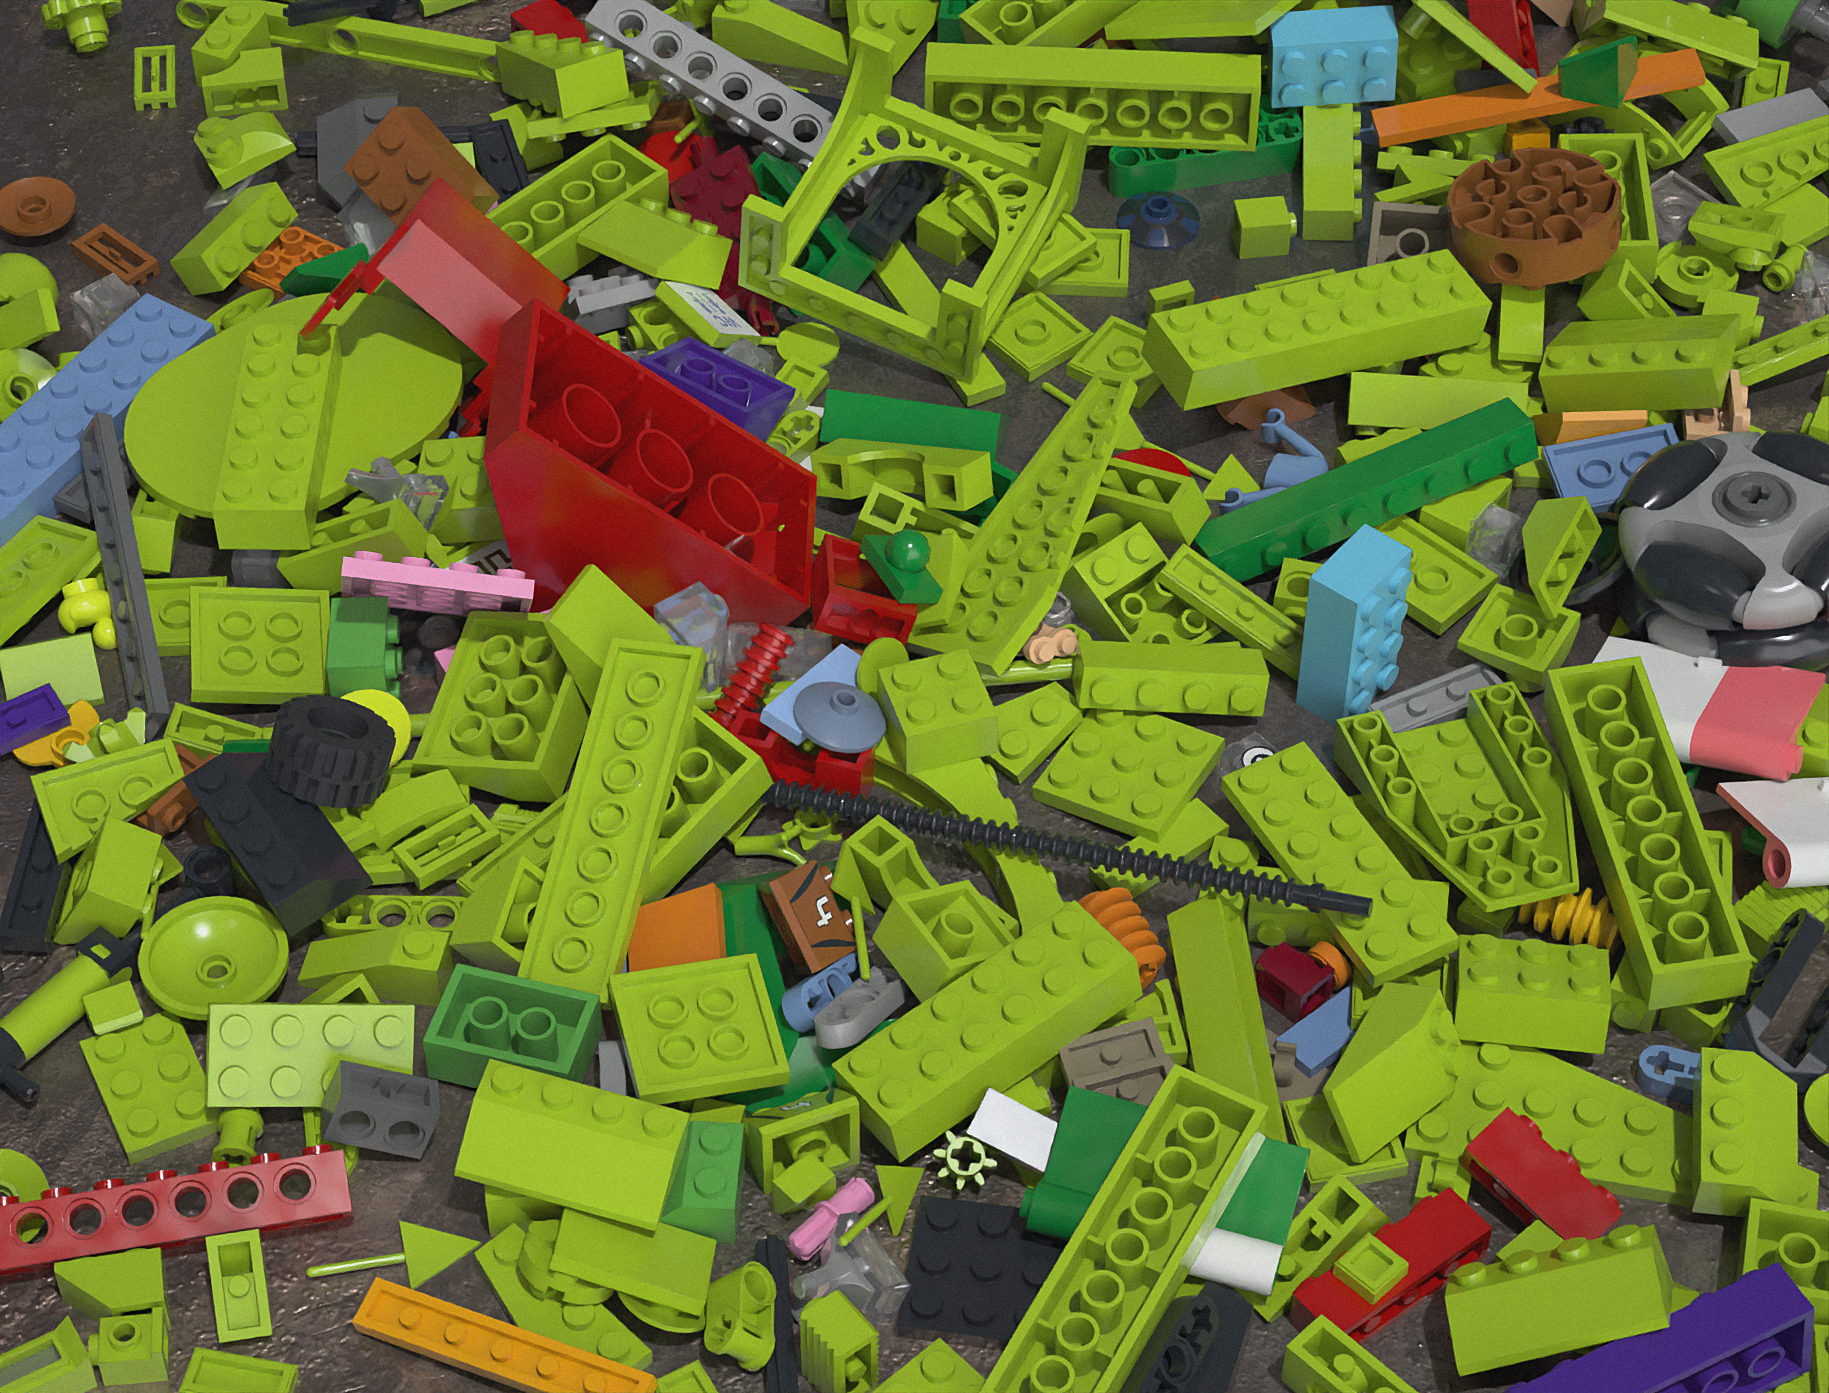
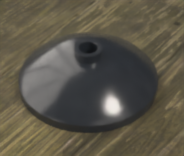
M1594 513L1602 528V532L1562 607L1581 604L1600 596L1628 572L1629 568L1623 554L1613 564L1614 557L1620 549L1618 537L1619 523L1616 520L1615 513ZM1523 548L1510 568L1509 583L1512 589L1535 597L1529 585L1525 549Z

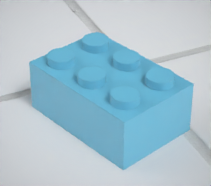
M1393 5L1286 12L1268 26L1267 79L1271 108L1395 100L1398 34Z

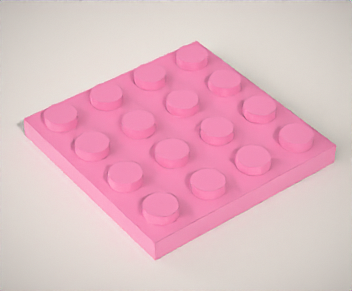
M355 551L354 558L343 557L341 572L342 598L388 597L390 608L468 617L470 611L528 613L533 599L535 580L525 579V572L519 570L497 569L496 575L477 573V566L465 563H450L449 570L430 567V560L416 557H402L401 564L383 562L382 554L368 551Z

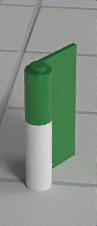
M1070 1085L1043 1181L1039 1180L1036 1189L1027 1187L1022 1199L1019 1217L1027 1219L1026 1230L1065 1241L1071 1239L1149 1106ZM1265 1137L1264 1142L1190 1269L1189 1275L1271 1297L1311 1149Z

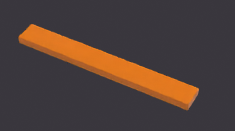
M1695 47L1638 58L1637 73L1622 101L1705 85V72ZM1558 74L1534 78L1538 83L1530 93H1527L1515 83L1503 84L1371 110V122L1379 147L1382 148L1599 105L1561 97L1558 93Z

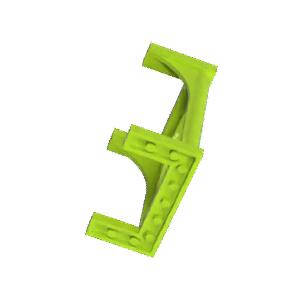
M857 26L850 37L846 92L825 141L785 206L780 207L752 194H749L742 205L738 285L971 385L978 374L981 350L1062 211L1071 214L1078 202L1091 122L1080 118L1076 114L1065 112L1052 106L1044 119L1038 158L1026 150H1019L995 140L990 135L981 134L957 124L952 119L940 117L919 108L914 103L905 102L891 96L896 41L887 38L879 32H873ZM880 133L897 140L900 144L895 149L884 148L877 140V134ZM865 142L868 149L873 153L872 155H861V153L866 151V145H863ZM904 160L924 161L942 165L972 181L985 194L994 209L998 223L996 247L972 288L948 279L941 291L937 328L793 267L841 189L851 179L869 168L888 162ZM1003 187H1008L1025 195L1016 199H1006L1001 197L998 191ZM1006 212H1017V218L1012 219Z

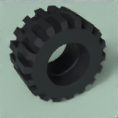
M307 695V697L291 698V701H285L277 712L264 762L265 770L268 771L269 778L278 783V787L301 800L333 808L362 807L363 804L374 802L376 797H380L396 744L395 732L391 726L387 725L388 722L382 716L375 714V711L356 702L334 696Z

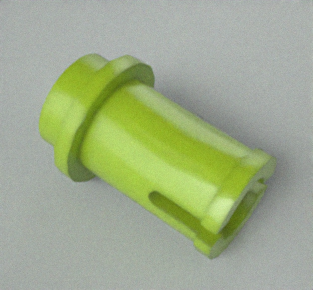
M1798 243L1790 245L1778 259L1773 260L1771 264L1765 265L1763 270L1765 285L1773 291H1783L1791 288L1795 282V277L1811 263L1809 250Z

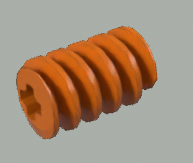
M1117 887L1105 891H1095L1086 895L1078 903L1136 958L1142 990L1146 989L1154 982L1157 977V970L1166 961L1167 954L1162 946L1157 945L1158 939L1153 931H1149L1150 925L1145 917L1141 916V910L1137 903L1132 902V894L1127 888Z

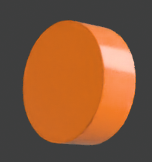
M1319 941L1305 953L1312 958L1320 969L1327 963L1335 969L1332 990H1339L1352 979V970L1349 963L1330 943Z

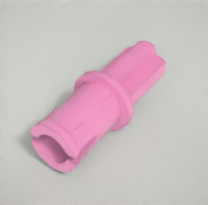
M852 1177L830 1199L819 1201L813 1208L814 1214L790 1234L789 1241L787 1242L789 1251L795 1254L799 1260L805 1261L810 1259L825 1245L830 1235L834 1234L835 1237H841L848 1230V1224L875 1201V1195L871 1187L863 1179Z

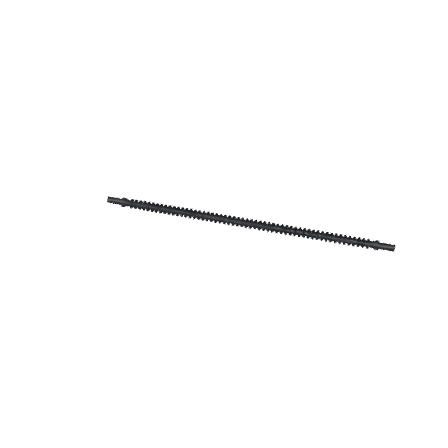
M581 741L580 747L578 749L575 761L572 766L573 768L576 767L583 741ZM784 778L779 779L777 783H773L760 797L763 805H768L772 800L777 808L781 807L784 803H786V807L789 810L799 806L802 813L812 808L814 815H820L822 811H825L826 816L831 818L837 813L840 820H846L848 816H851L854 823H858L863 818L867 824L879 814L897 829L903 826L906 833H911L913 829H917V833L923 836L929 831L932 838H937L940 834H943L946 841H950L955 836L959 843H964L966 839H970L972 846H977L981 841L986 849L991 848L993 844L997 845L999 851H1004L1006 847H1010L1012 854H1017L1022 849L1027 857L1036 852L1039 859H1044L1046 855H1050L1053 862H1057L1062 857L1067 865L1071 864L1073 860H1077L1079 867H1084L1088 862L1091 863L1093 870H1097L1100 865L1104 866L1106 872H1112L1114 868H1118L1120 875H1125L1130 870L1134 878H1138L1141 873H1144L1147 880H1153L1155 876H1158L1161 883H1166L1168 879H1173L1175 886H1179L1182 881H1185L1190 889L1194 888L1196 884H1200L1202 891H1207L1209 887H1214L1216 894H1220L1223 889H1226L1231 897L1235 896L1237 892H1241L1244 899H1249L1251 895H1255L1258 902H1262L1267 897L1270 898L1272 905L1282 900L1287 908L1295 903L1307 907L1310 912L1319 914L1322 909L1370 918L1373 909V898L1327 890L1323 883L1314 882L1312 885L1296 884L1294 877L1284 882L1281 875H1276L1274 879H1269L1267 872H1262L1257 877L1252 869L1247 870L1246 874H1242L1239 867H1234L1232 871H1228L1225 864H1220L1218 869L1213 868L1211 861H1207L1204 866L1200 865L1198 859H1192L1190 863H1186L1184 856H1179L1174 861L1170 853H1166L1163 858L1158 856L1157 851H1151L1149 855H1145L1143 848H1138L1133 853L1129 845H1125L1122 850L1118 849L1116 843H1110L1108 847H1104L1102 840H1098L1092 845L1088 837L1078 842L1075 835H1070L1068 839H1064L1061 832H1057L1054 837L1050 836L1048 830H1043L1041 834H1037L1035 827H1030L1025 832L1020 824L1011 829L1008 822H1003L1000 826H997L994 819H990L987 824L983 823L981 817H976L974 821H970L968 814H963L958 819L954 811L944 816L941 809H936L934 813H931L929 807L924 806L918 811L915 804H910L907 808H904V804L901 801L896 802L892 806L889 799H883L881 803H878V799L875 796H871L866 801L863 794H857L855 798H852L849 791H845L840 796L837 789H831L829 793H826V789L823 786H819L814 791L809 783L800 788L798 781H793L790 785H787V781Z

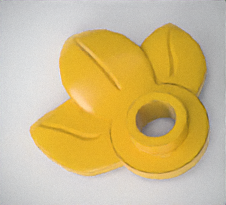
M80 699L68 710L71 725L19 747L12 752L18 760L32 766L53 764L56 768L72 765V763L66 761L62 750L64 746L71 742L83 746L91 739L88 732L100 723L97 712L88 702Z

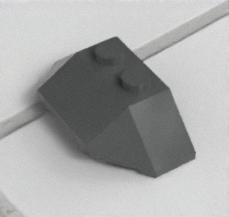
M400 91L359 93L317 117L319 189L343 211L352 216L362 229L393 228L396 226L347 174L343 166L393 106H401Z

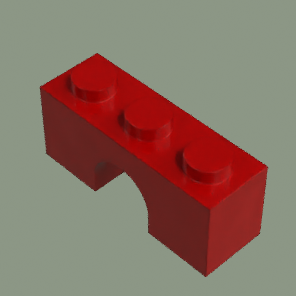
M740 710L729 732L762 758L770 776L774 779V783L784 778L787 781V785H790L793 781H798L800 788L809 783L814 791L819 786H823L826 789V793H829L831 789H837L840 796L845 791H849L852 798H855L857 794H863L865 800L867 799L874 783L876 746L859 753H842L822 747L819 755H806L795 750L789 744L787 738L759 721L761 714Z

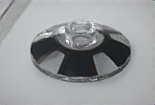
M419 611L407 618L400 625L399 643H394L395 647H403L404 668L418 676L437 679L434 652L458 644L468 617Z

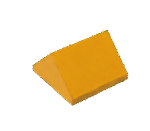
M1647 410L1533 415V422L1540 445L1545 447L1645 428Z

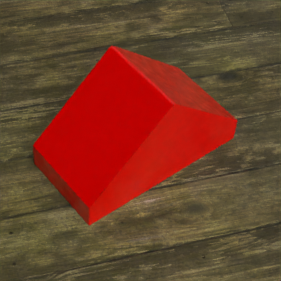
M536 297L531 299L500 327L483 460L514 570L525 572V579L535 580L533 599L528 613H541L553 608L584 567L591 564L600 569L654 620L678 618L690 610L707 608L720 616L722 620V634H758L760 629L756 626L759 621L763 623L766 621L781 630L810 608L817 475ZM785 525L784 528H783V529L781 530V532H780V531L778 530L779 526Z

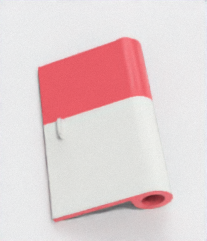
M1610 636L1592 662L1597 663L1641 656L1679 762L1780 781H1787L1791 773L1798 774L1803 761V746L1797 745V732L1820 693L1826 680V674L1783 666H1722V660L1702 656L1694 658L1677 653L1661 645Z
M1829 777L1788 779L1787 781L1765 780L1718 783L1716 792L1767 838L1762 862L1765 877L1771 886L1777 889L1829 885Z

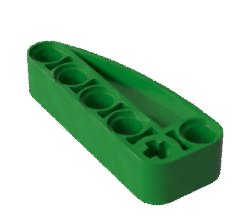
M1261 93L1255 152L1114 146L1109 152L1107 187L1110 193L1116 197L1131 198L1134 195L1150 191L1174 192L1292 173L1298 170L1302 164L1303 124L1295 107L1271 108L1270 93Z

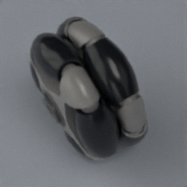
M1768 430L1762 436L1760 432L1724 433L1697 440H1683L1664 447L1649 457L1632 473L1619 495L1614 510L1616 520L1619 523L1618 537L1620 549L1614 557L1613 564L1623 554L1629 570L1623 578L1612 586L1617 609L1623 621L1642 641L1661 645L1677 653L1694 658L1702 656L1722 660V666H1783L1816 672L1829 665V442L1816 436L1795 431Z

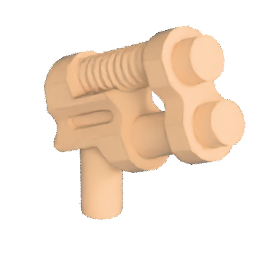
M1041 621L1016 656L1021 657L1025 655L1029 661L1043 664L1052 660L1055 655L1064 657L1076 651L1077 638L1074 632L1063 627L1053 628Z

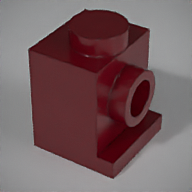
M1285 941L1276 948L1273 946L1268 947L1257 959L1255 964V980L1259 997L1295 1025L1331 999L1335 969L1328 963L1320 969L1310 956L1303 952H1298Z

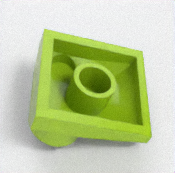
M265 111L245 114L231 121L227 118L210 117L200 123L197 128L198 131L194 136L198 149L223 190L296 150L293 142L274 114Z
M1702 201L1689 220L1688 230L1704 246L1716 252L1729 255L1732 260L1737 262L1736 266L1738 268L1748 271H1760L1763 265L1771 264L1778 253L1786 214Z
M1496 583L1457 642V648L1505 671L1507 682L1514 681L1519 691H1541L1545 689L1547 670L1559 669L1570 653L1580 627L1581 613L1561 607L1555 619L1547 620L1536 597Z

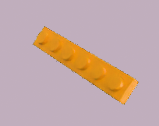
M378 1277L375 1278L352 1320L358 1332L527 1393H654L658 1386L652 1374Z

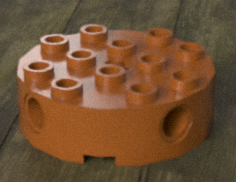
M1557 148L1510 151L1511 158L1491 163L1486 158L1470 165L1452 182L1447 198L1449 244L1456 260L1473 274L1479 276L1485 283L1521 285L1526 290H1540L1548 284L1570 281L1587 273L1600 271L1603 264L1618 250L1622 234L1621 187L1616 178H1612L1605 173V166L1591 156Z

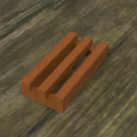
M104 222L71 243L73 256L127 294L135 290L134 283L142 286L148 282V274L153 277L160 274L157 259ZM99 239L102 240L103 242H105L107 245H109V246L112 247V248H107V247H105L103 244H101V243L98 242L97 240H99ZM121 254L130 261H132L134 264H136L138 267L135 268L133 265H131L123 258H121Z

